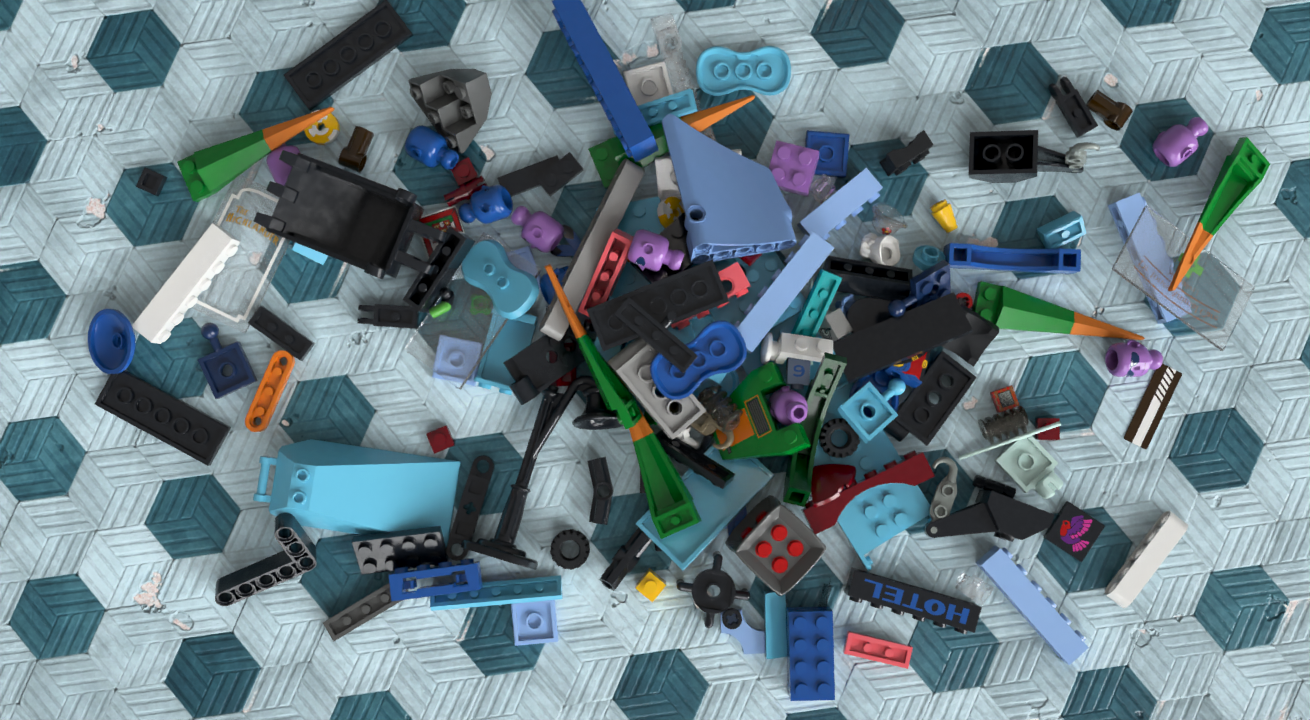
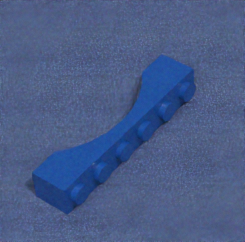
M949 243L944 246L943 252L945 261L950 263V268L1057 274H1074L1080 272L1081 249H1010Z

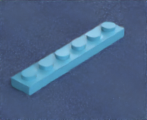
M559 575L482 582L483 588L480 590L430 596V608L432 611L562 599V578Z

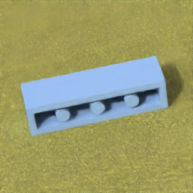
M865 168L801 220L797 226L804 235L810 236L814 231L821 238L827 240L832 229L835 228L838 231L847 223L845 219L848 216L852 215L855 217L864 209L862 207L864 203L868 201L871 204L881 196L878 192L883 187L870 171Z

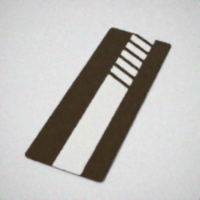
M1164 364L1155 370L1126 431L1125 440L1143 449L1148 448L1182 376L1181 372Z

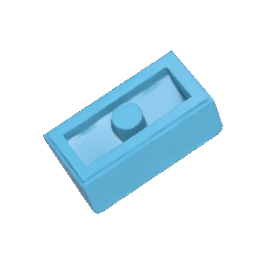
M1072 211L1037 228V233L1045 249H1056L1085 235L1086 229L1082 215Z

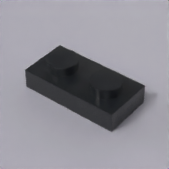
M569 152L537 177L536 180L551 197L580 174L583 168Z

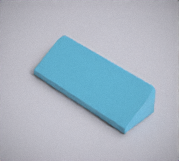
M764 591L766 659L787 657L786 594L778 596L774 591Z

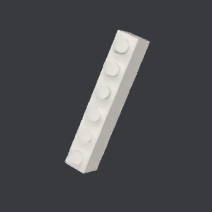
M212 223L133 323L132 327L151 343L161 344L170 337V331L174 326L181 323L184 319V314L188 308L196 304L199 294L210 286V280L224 268V263L228 257L236 253L240 241L221 226Z

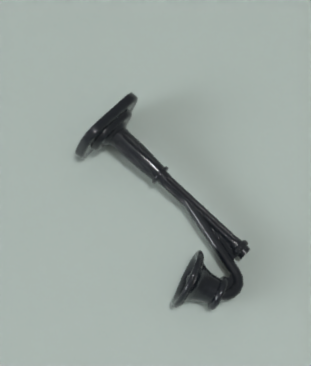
M580 376L574 379L565 393H558L559 388L549 385L548 388L541 392L543 395L522 465L516 483L511 484L512 490L505 504L494 538L490 540L479 538L477 542L465 539L462 541L461 548L523 567L537 569L538 562L527 558L526 552L517 549L514 543L522 520L527 494L531 492L528 489V485L540 450L577 391L583 392V396L586 397V405L581 416L576 417L572 421L574 427L587 430H602L624 426L619 423L616 410H607L592 376Z

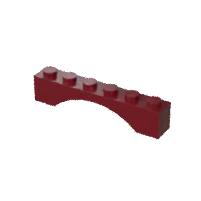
M913 450L904 454V459L899 462L892 460L884 464L885 469L876 472L874 469L863 475L864 479L858 482L854 479L849 488L844 484L845 488L839 492L840 496L822 506L814 507L812 500L806 502L805 508L801 509L810 529L815 534H818L834 526L846 505L857 495L869 488L888 483H903L916 486L934 477L935 475L924 453H916Z

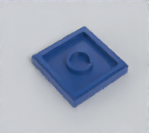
M806 131L805 147L818 150L820 155L814 175L846 177L850 134Z

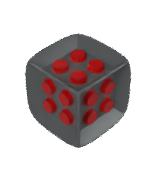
M772 495L759 502L734 528L725 542L726 546L778 596H782L790 591L811 570L826 550V545L817 535Z

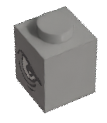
M840 308L833 312L831 309H828L818 330L822 339L833 340V342L853 331Z

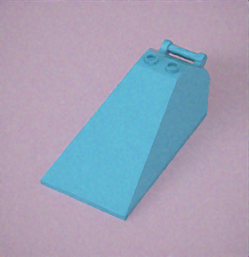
M315 439L282 446L278 451L277 458L260 456L257 493H254L253 500L269 502V512L274 516L281 513H290L301 526L360 535L441 526L445 546H447L461 461ZM271 464L276 465L272 494L268 495L266 494Z

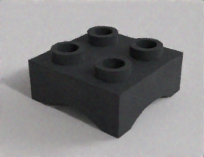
M923 130L916 135L915 139L907 147L893 149L879 163L888 176L893 173L897 176L907 170L912 165L911 162L915 165L930 154L929 149L934 144Z
M961 304L973 332L941 346L957 354L974 367L987 346L999 333V327Z

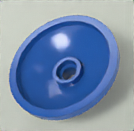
M103 309L93 317L88 330V348L95 365L104 373L118 374L123 372L130 365L136 349L134 329L128 318L116 309Z

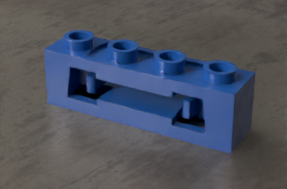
M474 558L460 560L461 564L452 565V561L438 563L439 567L430 568V564L416 566L417 570L408 571V567L395 568V573L389 574L391 601L480 590L483 588L480 561L474 562ZM455 571H465V573L455 575L456 582L423 586L416 591L406 592V589H415L417 587L416 579L452 575ZM409 577H415V578H416V579H413V580L406 581V578H409ZM468 582V584L456 585V583Z

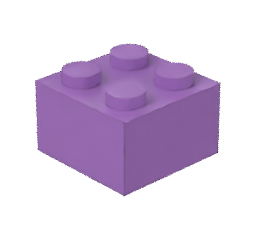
M776 140L769 169L779 189L808 197L820 156L819 151Z

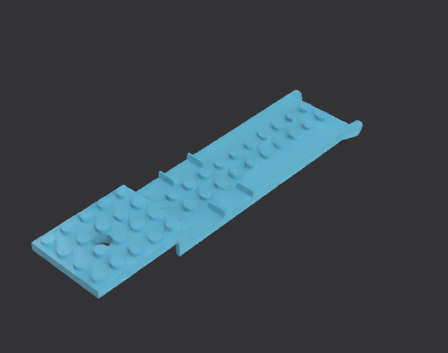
M775 251L763 253L751 266H748L739 257L713 261L717 272L738 262L744 268L746 277L751 285L748 288L749 292L739 298L736 295L729 298L730 303L719 309L717 306L709 309L714 320L727 321L734 325L737 321L742 322L745 319L746 315L743 314L751 303L756 305L760 300L757 297L764 286L768 288L774 282L771 278L778 269L783 270L785 268ZM693 264L690 268L700 264ZM729 281L722 282L725 292H730L732 283ZM799 292L769 330L774 341L778 340L782 332L791 334L806 302L801 292ZM817 332L815 338H822L819 332ZM762 341L751 354L747 352L746 358L741 364L747 376L752 370L765 365L760 360ZM786 360L784 364L775 363L779 366L784 381L786 380ZM813 361V365H810V381L814 379L821 362ZM844 372L829 403L822 428L829 420L843 418L837 411V408L849 399L850 391L855 384L854 382L848 383ZM804 386V389H803V390H800V389H791V390H794V391L800 393L803 397H805V394H806V392H807L808 386ZM774 392L765 395L768 401ZM776 421L780 429L787 427ZM841 429L835 430L831 435V441L837 447L844 446L848 440L846 432ZM882 429L867 443H864L859 437L860 444H858L857 450L845 458L829 456V454L823 451L818 439L813 466L824 464L855 466V479L858 482L864 479L863 475L874 469L876 472L885 469L884 464L892 460L899 462L902 459ZM903 483L882 484L869 488L857 495L846 505L839 515L837 522L865 569L870 571L872 570L870 565L873 562L869 556L865 558L864 555L928 515L930 518L927 520L930 522V504L918 485L912 486Z

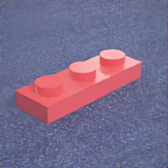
M847 631L843 653L908 669L913 647Z

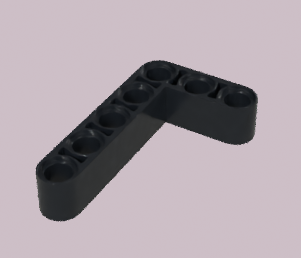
M281 513L275 518V538L284 551L218 579L215 588V602L218 605H232L316 567V546L292 514Z

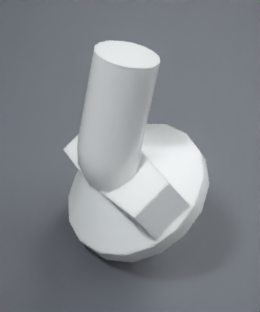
M688 426L676 438L697 449L699 442L689 437L691 427Z

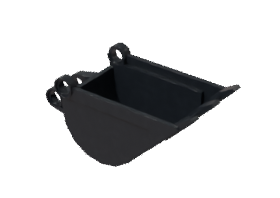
M285 150L282 151L279 160L291 166L292 169L285 185L272 181L269 182L266 191L279 197L272 216L257 212L253 220L255 223L265 227L266 231L361 268L365 273L382 280L385 275L396 278L401 265L432 275L435 265L408 254L407 250L414 234L443 245L448 234L419 222L424 209L415 203L417 195L398 188V190L301 153L294 154Z

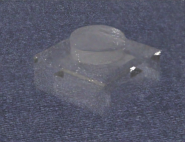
M823 174L813 183L810 192L814 199L822 204L834 191L835 186L830 177Z

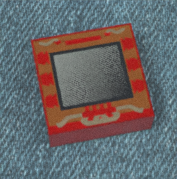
M1012 385L990 392L997 413L1019 406Z

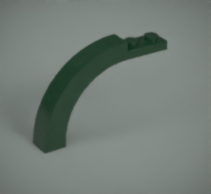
M825 352L814 379L810 381L804 397L808 404V414L805 420L799 424L804 427L811 446L789 455L783 492V502L805 507L810 496L814 458L820 431L829 403L847 364L846 357Z

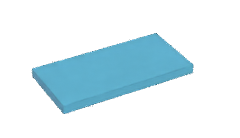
M712 445L704 455L735 473V476L724 489L713 485L711 481L694 473L692 469H689L681 477L694 499L692 501L702 521L663 539L660 538L652 521L650 509L637 521L636 525L684 571L774 477V474L757 458L722 460L719 449L714 448Z

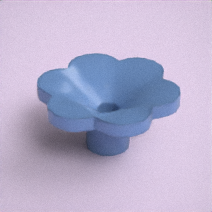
M848 294L842 298V301L837 300L835 303V308H840L845 317L848 309L856 302L854 295Z

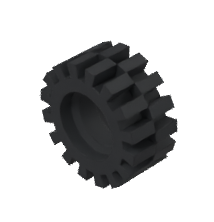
M844 418L829 420L821 428L819 444L829 456L845 458L857 450V446L860 444L859 435ZM837 429L845 431L848 437L846 444L841 447L835 446L831 441V435Z

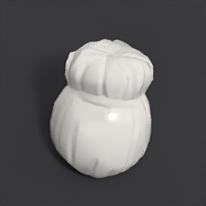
M870 232L862 238L860 256L864 259L870 258L876 264L894 266L901 257L899 241L891 235L878 237Z

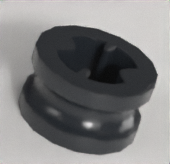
M728 608L723 612L722 621L728 629H736L742 623V616L737 609ZM735 613L738 621H733L731 624L727 623L729 620L728 618L726 619V616H731Z

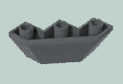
M448 69L409 79L411 96L437 132L445 137L447 146L459 153L465 152L487 120L492 94L487 74L476 69Z

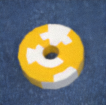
M329 113L306 128L304 132L313 143L328 145L337 139L340 125L337 118L332 113ZM324 124V130L319 131V126Z
M672 196L662 200L657 208L659 221L665 229L685 212L682 201Z

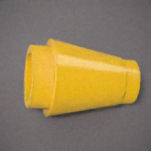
M946 199L930 207L931 215L946 233L958 227L951 204L947 203Z

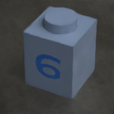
M790 357L786 359L785 383L786 385H791L790 389L803 390L804 386L810 384L809 360Z

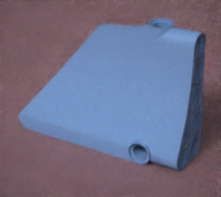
M667 114L662 119V127L686 215L684 226L688 231L686 243L693 264L705 263L712 259L713 261L785 250L796 245L797 241L791 224V208L787 205L768 167L717 143L675 115Z

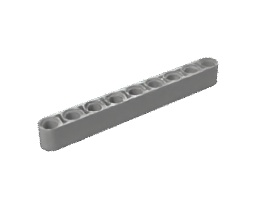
M626 158L618 167L563 277L562 289L574 312H576L591 282L611 233L617 229L644 175L645 169ZM555 294L540 323L539 331L560 341L569 326V321L557 294Z

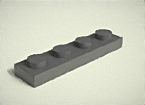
M388 583L324 621L323 624L334 642L402 600L391 601L390 584Z

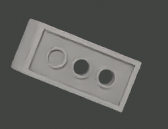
M638 337L612 357L607 364L668 438L673 440L705 413L706 409L693 394L678 400L669 399L663 394L659 397L656 396V385L651 377L650 365L658 352L642 338ZM672 402H676L678 405L675 413H670L669 405Z

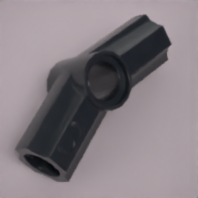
M606 457L587 461L594 489L589 522L607 525L614 488ZM600 485L609 487L610 493L608 496L603 497L599 495L598 487Z
M639 527L627 543L622 545L612 558V563L601 575L599 580L608 589L614 591L626 574L630 573L638 563L641 554L650 545L652 540Z

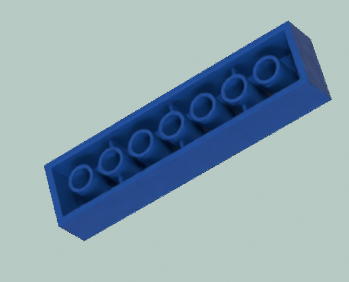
M553 0L552 3L555 9L552 10V13L628 158L633 156L635 162H638L657 152L659 149L655 138L582 1Z

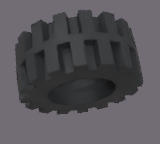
M574 529L563 530L557 534L551 543L550 553L553 561L556 562V565L563 567V569L572 570L579 568L585 563L590 553L587 537ZM573 540L579 545V554L576 557L567 558L562 554L561 546L565 541Z

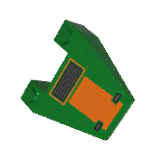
M770 362L752 370L713 413L715 417L727 424L734 433V441L731 446L723 450L719 449L722 460L792 455L811 446L801 424L794 423L779 430L776 420L770 412L769 403L765 395L781 389L783 386H787L779 366L775 363ZM717 429L713 433L716 444H723L727 436Z

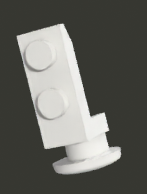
M768 332L761 343L760 360L762 364H768L769 360L775 361L777 364H784L787 357L821 362L825 352L833 354V340L782 332L778 340L774 341L772 333Z

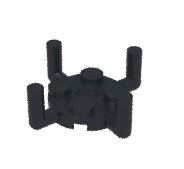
M719 551L713 553V567L701 571L693 583H686L683 579L676 581L677 589L692 592L695 604L702 611L706 612V617L704 618L706 628L713 627L715 614L721 613L730 607L734 599L749 600L751 597L746 588L736 590L731 576L721 570L723 557ZM711 585H716L720 588L718 596L711 597L708 595L707 590Z

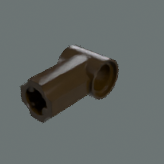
M1099 90L1095 91L1086 103L1089 110L1104 119L1106 126L1116 131L1121 130L1133 112L1127 104L1115 102Z
M356 126L348 146L344 147L340 153L339 165L361 172L366 164V153L374 133Z

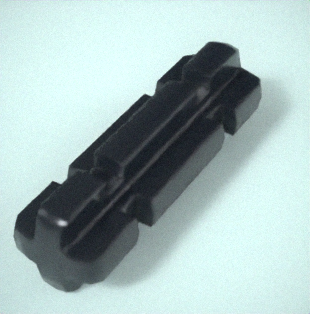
M979 475L974 477L973 486L994 491L1012 499L1015 496L1016 489L1013 487L1005 486V484Z

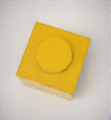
M649 568L637 582L635 589L653 602L666 586V581Z

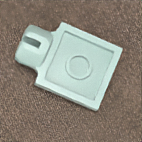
M1032 435L1015 441L994 460L1024 493L1033 489L1043 499H1048L1055 495L1054 491L1056 489L1059 491L1063 486V481L1054 473V468L1058 462Z

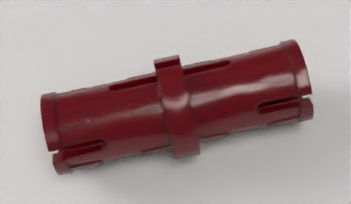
M481 175L468 184L463 183L460 185V188L445 194V200L454 197L453 200L447 202L448 206L452 207L466 198L469 200L474 192L482 189L483 185L488 186L487 183L478 186L479 183L485 181L483 176Z

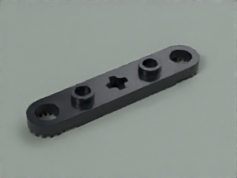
M482 455L473 461L446 546V554L451 560H462L469 552L468 549L463 548V553L457 556L452 553L451 548L453 544H462V541L465 539L470 541L473 539L495 468L494 461L489 456ZM481 460L489 463V469L485 473L480 472L477 467ZM470 502H473V507L476 508V511H472L469 514L467 513L468 509L465 508V505L470 504Z

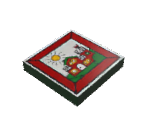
M456 205L422 216L419 221L443 232H446L450 226L465 233ZM421 237L429 259L438 243Z

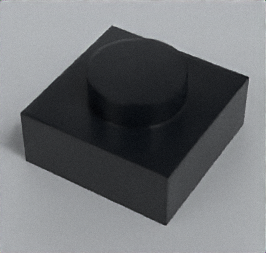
M144 167L136 187L159 197L168 177Z

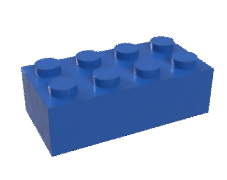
M786 607L787 680L790 701L835 700L832 609L830 607Z

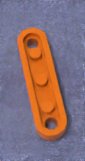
M280 350L273 354L245 418V425L252 432H261L268 427L295 365L294 356L287 351ZM284 357L287 359L286 365H282L281 360ZM257 417L261 418L260 425L256 424Z

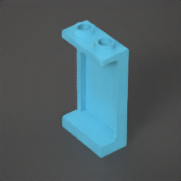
M494 308L492 312L494 316L474 381L479 382V387L491 390V386L500 388V393L512 395V390L509 386L515 381L503 362L532 343L538 317L525 313L516 319H507L499 315Z

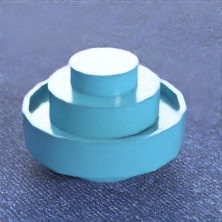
M922 245L915 249L912 260L918 268L925 271L945 260V255L934 246Z

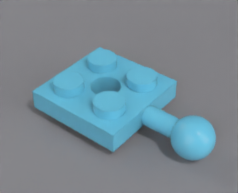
M894 378L889 382L888 389L880 394L869 381L838 407L837 411L864 443H867L898 416L887 401L893 395H901L905 391V382L900 378ZM864 407L871 410V418L864 415Z

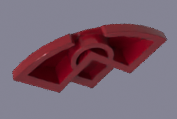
M845 464L813 466L811 495L814 507L822 506L839 497V492L844 489V484L849 488L856 476L855 466Z

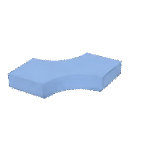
M737 609L742 616V623L736 629L725 627L722 621L723 612L720 613L721 633L735 637L742 646L743 654L765 653V631L751 627L743 618L742 609ZM735 613L731 616H726V619L728 618L729 620L727 623L731 624L733 621H738Z

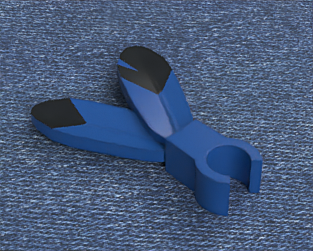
M563 225V236L570 245H558L550 253L557 257L574 256L581 241L569 226Z

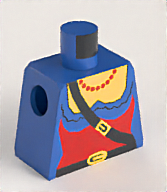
M931 350L884 369V372L893 378L902 379L909 387L916 388L922 384Z

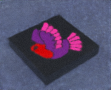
M1066 501L1043 538L1082 562L1105 525Z

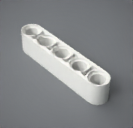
M1170 510L1164 512L1108 584L1104 594L1120 607H1128L1184 535L1188 524Z

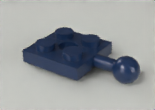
M942 260L911 278V295L903 300H892L888 305L890 315L894 317L902 316L910 305L914 309L950 294V263Z
M214 323L204 324L201 328V334L210 341L214 352L198 359V362L215 399H220L258 381L241 343L237 341L222 348L217 337L219 334L218 326ZM227 364L233 368L232 374L228 377L223 374V368Z

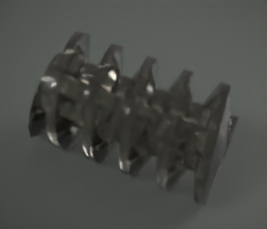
M720 384L708 387L698 395L697 400L701 402V405L711 415L712 419L717 422V425L722 427L724 433L731 432L739 425L743 411L741 409L736 410L738 405L732 403L733 399L727 397L726 391H721L722 386Z
M1018 406L1017 410L1012 408L1009 409V412L1003 411L1000 415L994 414L992 418L989 416L985 417L984 421L978 420L980 431L990 444H994L993 437H996L999 442L1002 441V434L1009 439L1010 431L1015 436H1018L1019 428L1023 433H1026V426L1029 423L1026 411L1022 406Z

